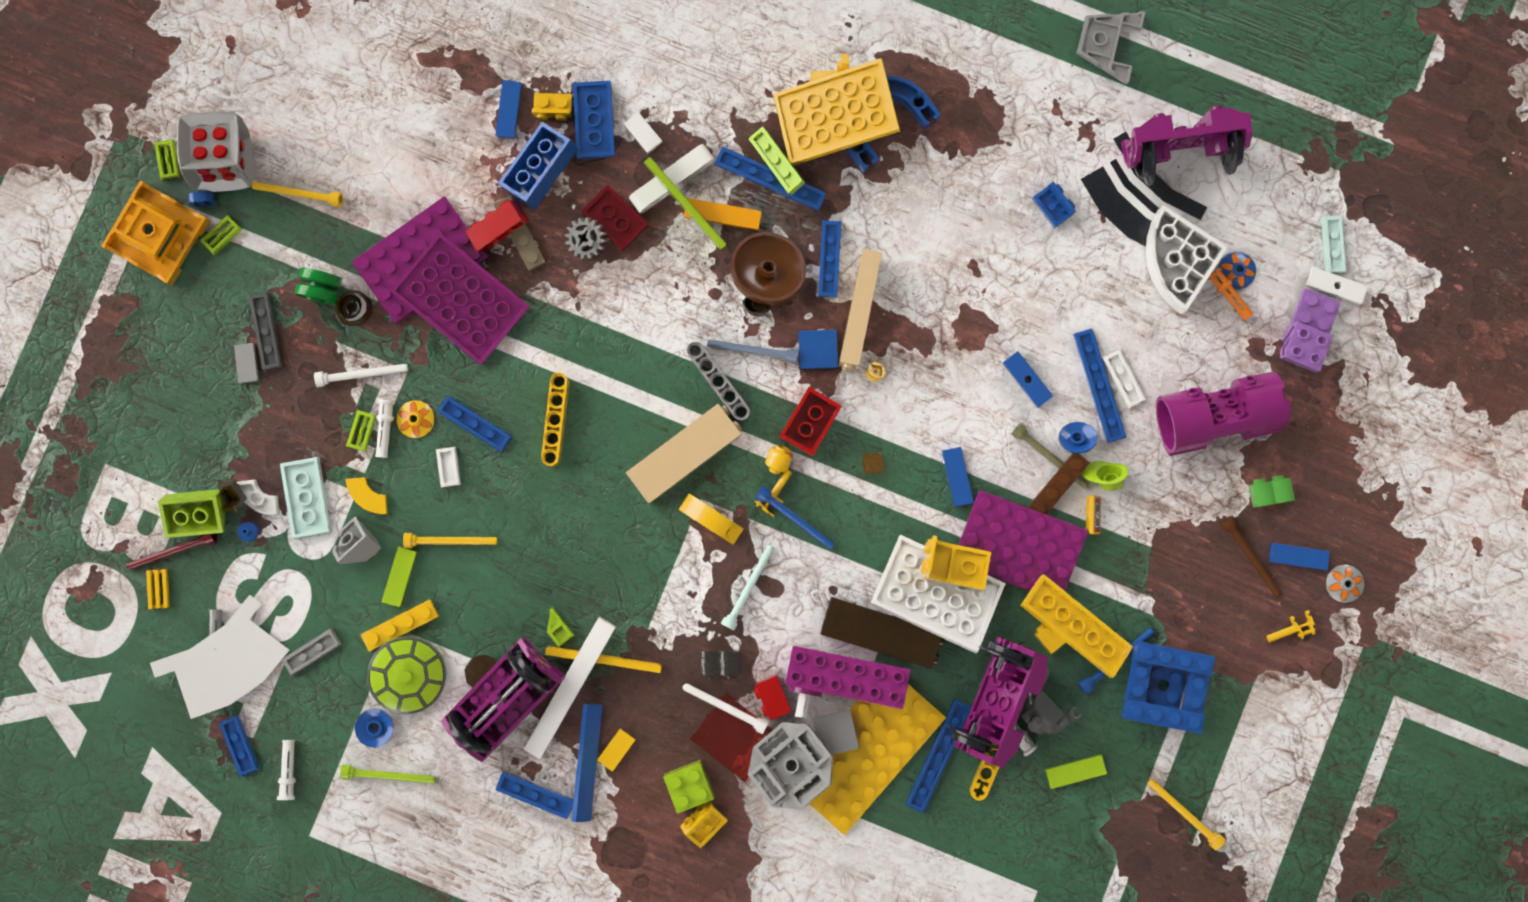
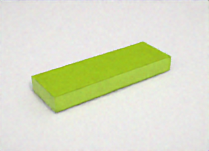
M398 546L381 602L397 607L402 606L417 557V551Z
M1101 754L1045 769L1050 789L1107 774Z

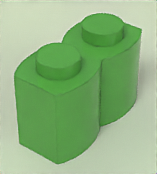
M1284 475L1272 477L1273 481L1268 482L1265 481V478L1253 480L1254 484L1248 485L1253 508L1294 501L1291 479H1284Z

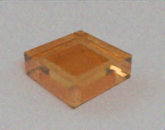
M881 452L862 455L864 474L884 471Z

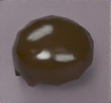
M746 296L742 300L746 312L754 317L766 315L772 305L752 301Z

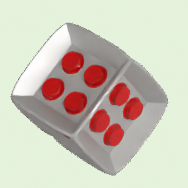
M204 112L179 117L177 123L178 163L183 178L193 190L220 192L241 190L252 186V143L249 130L238 114L232 112Z

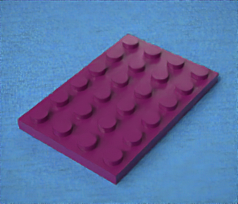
M444 196L351 262L393 322L397 324L413 313L414 310L395 296L391 290L439 232L479 265L488 260L489 257L484 251H476L466 234V231L469 229Z
M440 232L391 290L395 296L480 365L485 362L530 307Z
M979 490L958 545L991 552L987 574L991 577L1030 591L1039 577L1044 574L1065 591L1089 530Z

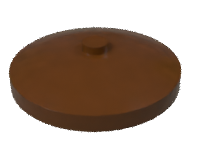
M759 232L747 236L736 246L730 260V274L737 289L747 298L761 304H780L790 300L801 289L806 276V263L800 249L788 238L776 233Z

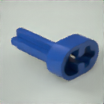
M211 191L189 193L188 204L194 207L216 204L215 193Z

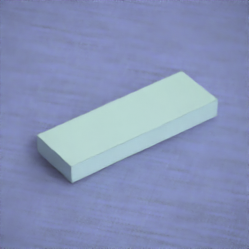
M1342 216L1322 217L1325 271L1332 274L1346 273Z

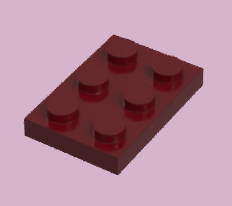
M608 185L581 211L585 217L591 218V221L597 220V226L603 225L601 232H606L605 236L622 252L649 226Z

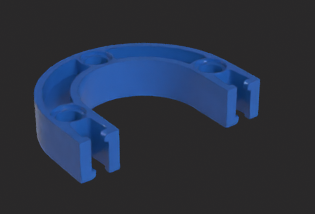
M887 76L893 101L905 106L923 130L930 126L929 120L926 121L922 114L925 110L933 117L934 123L939 120L941 114L922 89L906 79ZM914 101H921L923 103V106H915ZM868 142L860 144L862 146L860 151H856L852 147L845 149L862 174L869 170L868 165L864 164L860 158L863 154H866L871 159L873 166L879 161V157Z

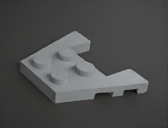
M1145 12L1087 15L1084 19L1076 54L1122 83L1128 84L1133 66L1115 62L1114 56L1121 27L1141 30Z

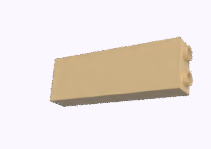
M863 248L838 365L844 371L853 372L854 369H858L882 252Z
M716 404L626 472L649 504L741 436L739 431L742 428L736 420L733 422L728 417L730 412L724 405L721 407L719 404Z

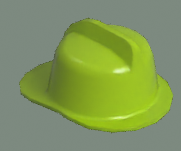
M1094 461L1090 462L1082 474L1088 481L1099 483L1100 487L1105 491H1115L1124 488V479L1128 476L1129 470L1123 464Z

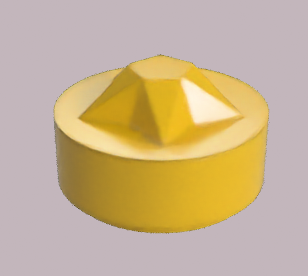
M878 362L870 363L865 370L866 377L872 382H879L885 376L884 366Z

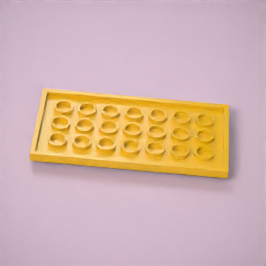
M909 684L904 709L857 700L849 709L859 748L832 754V785L809 803L843 835L850 830L946 718Z

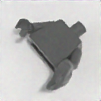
M1047 667V678H1048V676H1049V669H1048V667ZM1041 691L1040 696L1028 692L1021 713V717L1028 723V729L1031 732H1036L1038 735H1042L1045 732L1047 734H1058L1070 724V721H1075L1082 715L1074 716L1073 710L1076 709L1074 707L1067 712V717H1064L1065 714L1043 691Z

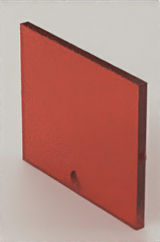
M727 693L720 699L758 719V717ZM715 706L706 715V719L690 739L745 782L749 777L748 770L753 747L773 729L767 725L762 735L756 732L753 725Z

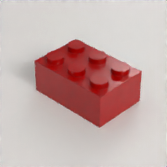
M808 387L779 438L812 457L842 406Z

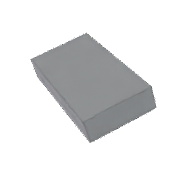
M255 343L234 345L238 383L259 381Z

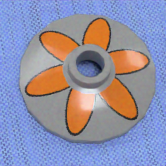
M1338 565L1328 573L1326 590L1336 601L1342 603L1353 602L1363 593L1365 586L1364 578L1355 567ZM1347 580L1350 582L1349 587L1345 586Z

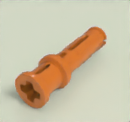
M1217 268L1210 274L1208 280L1212 281L1217 288L1216 291L1226 297L1245 321L1254 313L1231 286L1232 281L1228 280L1221 272L1222 268ZM1232 296H1234L1238 303L1242 306V309L1234 301Z

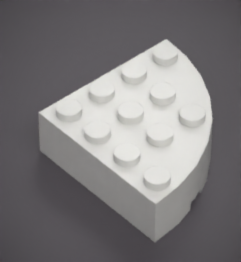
M1166 206L1160 207L1150 224L1146 241L1147 267L1159 294L1178 313L1182 314L1187 311L1228 247Z

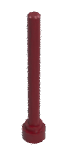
M216 533L203 534L199 538L127 563L126 566L128 570H133L202 544L208 546L216 544L218 538Z

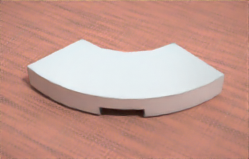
M255 479L237 482L247 497L244 503L262 514L280 515L278 496L264 493L259 488Z

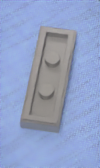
M330 628L281 660L290 675L293 676L342 645L333 628Z

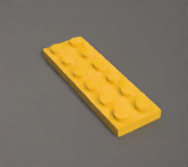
M1044 574L1039 577L1020 605L1109 678H1114L1133 648L1126 640Z

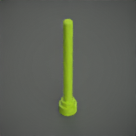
M343 764L340 772L341 780L361 777L430 784L436 782L435 776L355 769V767L349 764Z

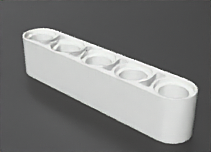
M701 144L663 172L679 188L711 165L715 159L706 146ZM654 177L632 193L629 199L638 212L642 214L670 193Z

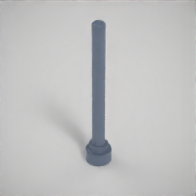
M711 339L707 342L708 347L783 358L789 361L790 364L797 365L799 349L791 348V350L781 351Z

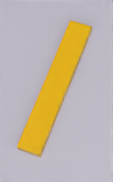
M549 646L546 648L545 655L575 659L579 651ZM600 654L596 663L656 673H661L662 665L659 663Z

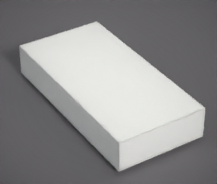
M639 112L624 123V126L647 154L662 143V140Z
M456 447L436 449L441 487L461 485Z

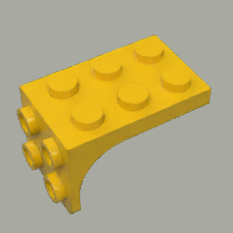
M935 535L928 539L924 548V554H927V557L922 561L920 573H923V579L981 591L985 590L991 552L946 543L938 540Z

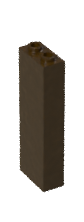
M834 597L830 598L820 631L821 635L932 669L933 665H937L939 659L937 654L938 647H942L944 643V638L903 619Z

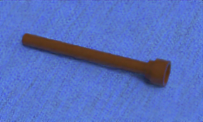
M1233 515L1221 521L1220 525L1223 530L1232 534L1275 597H1279L1282 594L1238 531L1237 521Z

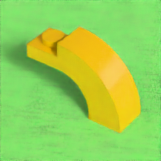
M688 494L679 508L680 511L733 545L743 531L742 527L691 494Z

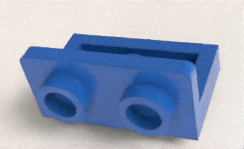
M1053 181L1033 196L1032 200L1055 229L1070 218L1076 210L1074 203L1070 199L1067 200L1064 196L1062 187Z

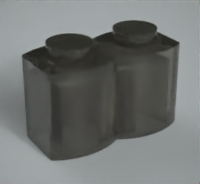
M741 650L702 651V675H706V679H717L718 675H725L726 679L737 678V675H741Z

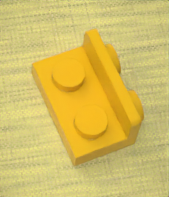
M534 93L532 114L538 120L556 118L559 121H566L567 118H572L573 95Z
M709 801L699 805L697 810L684 820L681 829L686 837L699 848H702L728 820Z

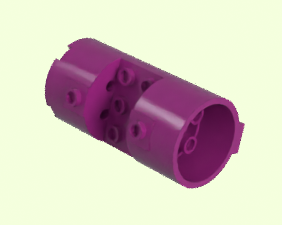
M1268 372L1233 380L1230 389H1220L1212 393H1203L1200 387L1159 396L1156 400V418L1163 447L1169 456L1206 449L1207 445L1212 444L1213 439L1240 433L1242 438L1247 440L1281 432L1290 422L1289 399L1286 400L1282 390L1285 389L1282 379L1276 372Z

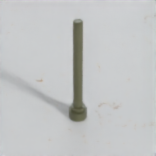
M1022 423L1011 433L1013 437L1026 441L1056 467L1060 468L1064 462L1028 434L1027 427ZM1081 476L1075 480L1084 489L1089 486V483Z

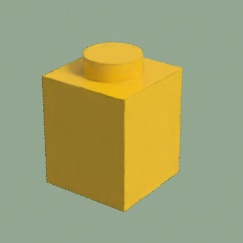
M1043 623L1036 628L1037 632L1034 636L1048 653L1052 654L1066 643Z

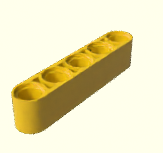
M555 373L550 379L541 454L542 462L549 467H555L561 461L570 385L568 377L563 373ZM559 377L565 380L564 385L561 387L555 385ZM557 396H561V405L554 406V398ZM554 415H559L560 422L557 425H552L551 418ZM552 434L558 436V441L555 444H550L549 437ZM550 453H554L556 456L553 463H548L546 459Z

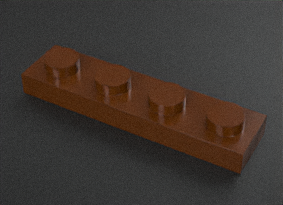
M1072 453L1027 507L1048 514L1090 462L1080 454Z

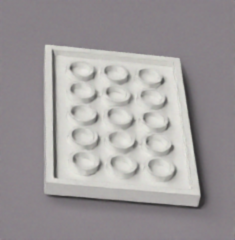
M900 535L870 605L977 653L1005 583L987 575L985 590L981 591L923 579V573H920L922 561L927 557V554H924L925 546Z

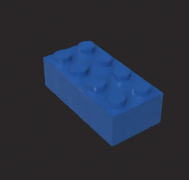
M541 122L498 184L507 193L535 210L578 148L571 139Z

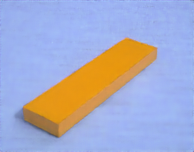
M687 198L707 222L759 230L762 211ZM685 211L684 218L692 219Z

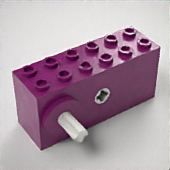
M793 646L785 685L790 686L789 691L799 693L795 716L800 718H807L811 695L822 697V693L904 709L911 670Z

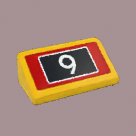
M1090 495L1086 497V529L1089 530L1088 534L1099 535L1101 531L1100 496Z

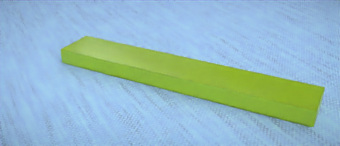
M649 157L643 163L717 248L720 250L725 247L726 243L653 159Z

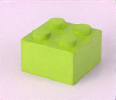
M701 759L665 773L663 776L677 814L714 800V793Z

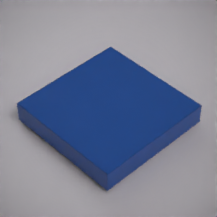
M837 330L798 331L800 369L838 368Z

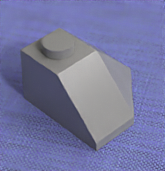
M355 516L340 530L338 536L341 539L339 544L334 546L332 553L339 564L365 562L372 556H375L381 549V546L372 533Z

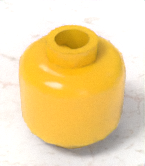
M776 445V447L769 449L765 463L770 468V472L780 474V472L789 470L793 459L789 448Z

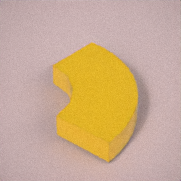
M367 478L346 479L349 494L360 507L372 513L388 514L387 495L374 492L368 485Z

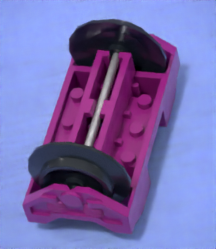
M523 636L441 720V723L459 747L466 750L470 756L483 762L564 680L565 676L552 666L535 649L533 644ZM549 678L553 680L551 686L547 682Z

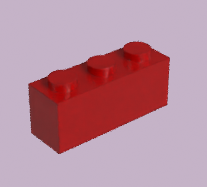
M506 200L502 202L497 210L488 212L483 220L473 223L470 229L466 231L477 252L488 251L529 221L517 201Z

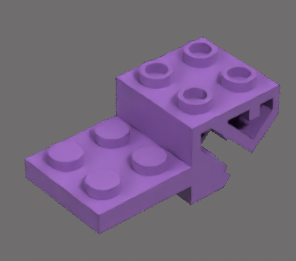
M1303 289L1290 325L1286 327L1282 338L1284 345L1280 351V359L1308 370L1319 372L1334 336L1330 334L1341 302L1309 289Z

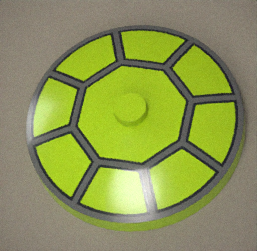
M413 636L394 638L383 644L371 658L367 671L368 687L376 702L386 710L397 714L418 713L430 707L441 695L446 683V665L441 653L430 642Z

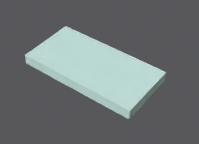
M320 457L281 463L280 468L292 539L331 533Z

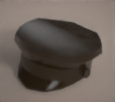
M351 290L339 296L335 312L340 321L345 325H362L372 315L371 300L361 291Z
M487 655L474 656L464 669L466 683L473 688L499 660Z

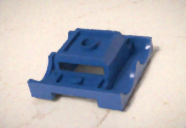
M1134 641L1121 717L1202 734L1205 717L1203 710L1209 676H1212L1215 656ZM1186 671H1188L1182 709H1180ZM1161 680H1166L1168 683V687L1164 691L1158 688V683Z

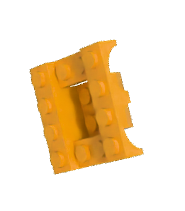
M140 181L101 247L173 286L182 271L180 269L182 263L198 236H203L211 220ZM176 224H179L178 229L176 230L175 234L173 235L163 254L161 255V257H159L158 254L163 248L165 242L167 241L174 227L176 226ZM148 225H152L153 232L147 235L145 228Z

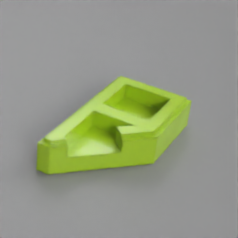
M552 607L549 612L547 633L556 645L560 647L571 639L574 634Z

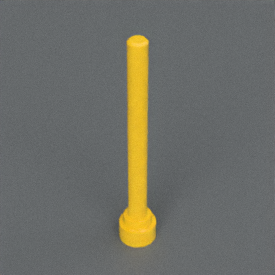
M252 182L251 186L255 190L326 201L333 207L340 208L343 203V193L333 191V193L324 194L260 182Z
M404 533L403 535L404 548H413L417 544L497 545L498 543L497 537H417L413 533Z
M1150 779L1147 782L1156 793L1208 838L1209 845L1215 851L1223 846L1226 839L1221 834L1212 833L1154 779Z

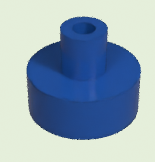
M245 522L238 528V536L243 541H253L259 535V528L255 523Z

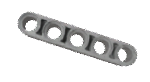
M699 342L690 343L687 347V354L732 416L737 421H746L750 416V409L703 345ZM693 347L701 349V353L698 356H693L690 353ZM710 362L713 366L712 369L704 371L702 369L703 363ZM717 377H721L724 380L723 385L720 387L713 384L714 379ZM726 393H734L735 400L727 402L724 399ZM738 408H745L747 414L744 417H738L736 410Z

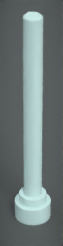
M767 545L732 612L723 618L722 625L733 631L737 627L738 619L736 618L774 550L773 546Z

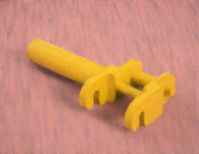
M789 470L782 474L771 491V496L782 504L784 501L780 500L777 496L792 474ZM759 500L755 501V503H757V507H759L760 505L761 507H763L761 510L771 515L772 517H775L774 514L767 510V507L769 505L768 502L764 506L761 504L762 502H760Z
M1308 610L1305 611L1307 623L1298 625L1294 621L1295 618L1291 616L1292 626L1267 635L1268 642L1296 633V631H1298L1297 635L1301 639H1304V636L1310 633L1315 635L1316 629L1313 628L1315 623L1312 616H1309L1310 612ZM1308 625L1309 630L1302 632L1301 628Z

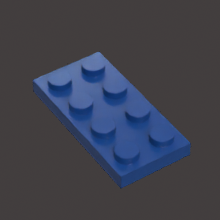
M611 81L573 83L576 146L578 148L576 151L577 159L615 157Z

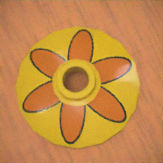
M410 401L399 409L396 422L399 430L404 435L410 438H420L426 436L432 430L435 416L428 404L422 401ZM414 415L417 417L416 422L411 421V417Z

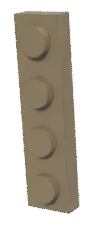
M509 195L494 203L495 209L497 210L500 207L499 205L506 200L513 201L511 196ZM526 224L510 234L529 272L546 263Z

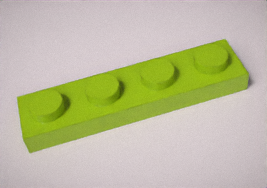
M763 126L749 138L752 145L788 194L792 195L805 184V181Z

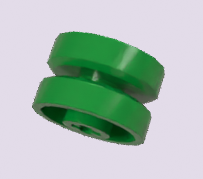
M301 267L298 278L309 284H296L294 295L317 303L336 305L338 294L329 289H339L343 278L327 272Z

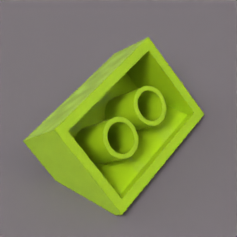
M220 490L165 494L158 501L165 538L223 533L226 512L222 510V507L226 503Z

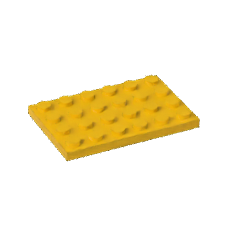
M881 58L773 94L788 159L792 165L900 132L884 63Z

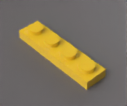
M430 599L360 635L370 652L386 642L398 638L440 616Z

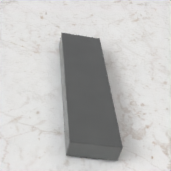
M265 292L249 296L262 370L281 368L283 363L270 294Z

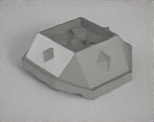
M782 722L753 747L748 776L771 806L802 810L832 785L833 755L810 725ZM792 761L797 763V768L794 771H791L789 767Z

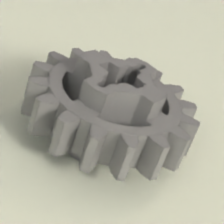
M586 217L584 221L583 218H578V222L572 221L573 227H567L570 233L565 234V237L569 238V241H566L565 244L571 245L568 250L575 251V257L581 254V259H586V257L590 259L593 258V254H600L598 249L604 250V246L601 244L607 242L602 237L606 235V232H601L603 225L597 226V220L591 221V218ZM587 225V227H585L584 230L578 229L581 226ZM588 246L593 247L589 251H584Z

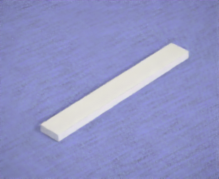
M601 617L597 619L564 680L524 747L525 751L539 759L542 758L614 632L615 625Z

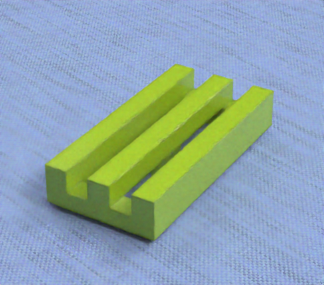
M175 140L155 142L160 179L165 181L167 179H174V177L180 178L181 171ZM168 145H170V150H171V156H172V162H173L174 173H173V170H172V164H171V158H170V153H169V147H168ZM161 146L164 147L168 174H165Z
M227 215L200 241L213 255H216L243 229ZM228 222L231 223V224L228 225L223 231H221V232L217 235V237H216L215 239H213L209 244L207 243V242H208L215 234H217Z
M357 410L346 444L347 447L366 452L377 415ZM361 415H363L364 418L357 437L356 444L353 445V441L360 422ZM370 417V421H369L368 428H367V431H366V434H365V437H364V440H363V444H362V447H360V444H361V441H362V437H363V434H364V431H365V428H366V425H367V421H368V418Z

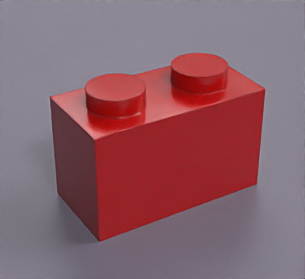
M776 674L755 683L756 688L753 691L757 700L761 699L764 706L761 709L765 718L769 716L771 721L792 712Z

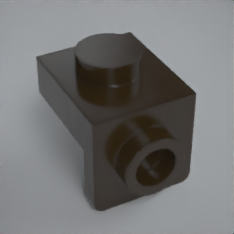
M235 480L221 482L217 486L227 500V503L222 507L224 512H235L243 506L242 504L247 497Z

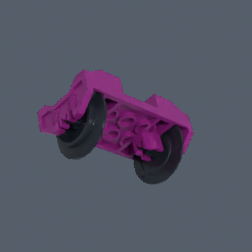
M1215 106L1210 108L1211 110L1200 118L1194 125V128H1186V126L1173 128L1172 115L1165 116L1164 113L1153 115L1142 126L1132 129L1130 139L1121 142L1124 162L1128 169L1135 167L1139 179L1143 178L1147 185H1152L1155 180L1156 164L1168 162L1171 159L1170 151L1205 147L1206 157L1220 156L1225 172L1228 175H1233L1236 172L1237 166L1242 164L1244 149L1249 148L1251 144L1253 130L1250 113H1242L1230 107Z
M997 636L995 640L997 644L989 641L988 646L978 647L993 653L963 729L947 724V727L953 731L951 737L955 739L953 744L955 747L990 764L1005 768L1006 763L1017 753L1024 736L1023 732L1014 729L1028 692L1040 696L1047 678L1046 663L1049 657ZM1021 653L1034 657L1031 666L1026 663L1028 657L1021 655ZM1011 661L1014 662V663H1017V664H1019V665H1022V666H1024V667H1026V668H1029L1030 670H1027V669H1024V668H1022V667H1020V666H1017V665H1015V664H1012ZM992 749H998L995 757L986 753L990 754Z

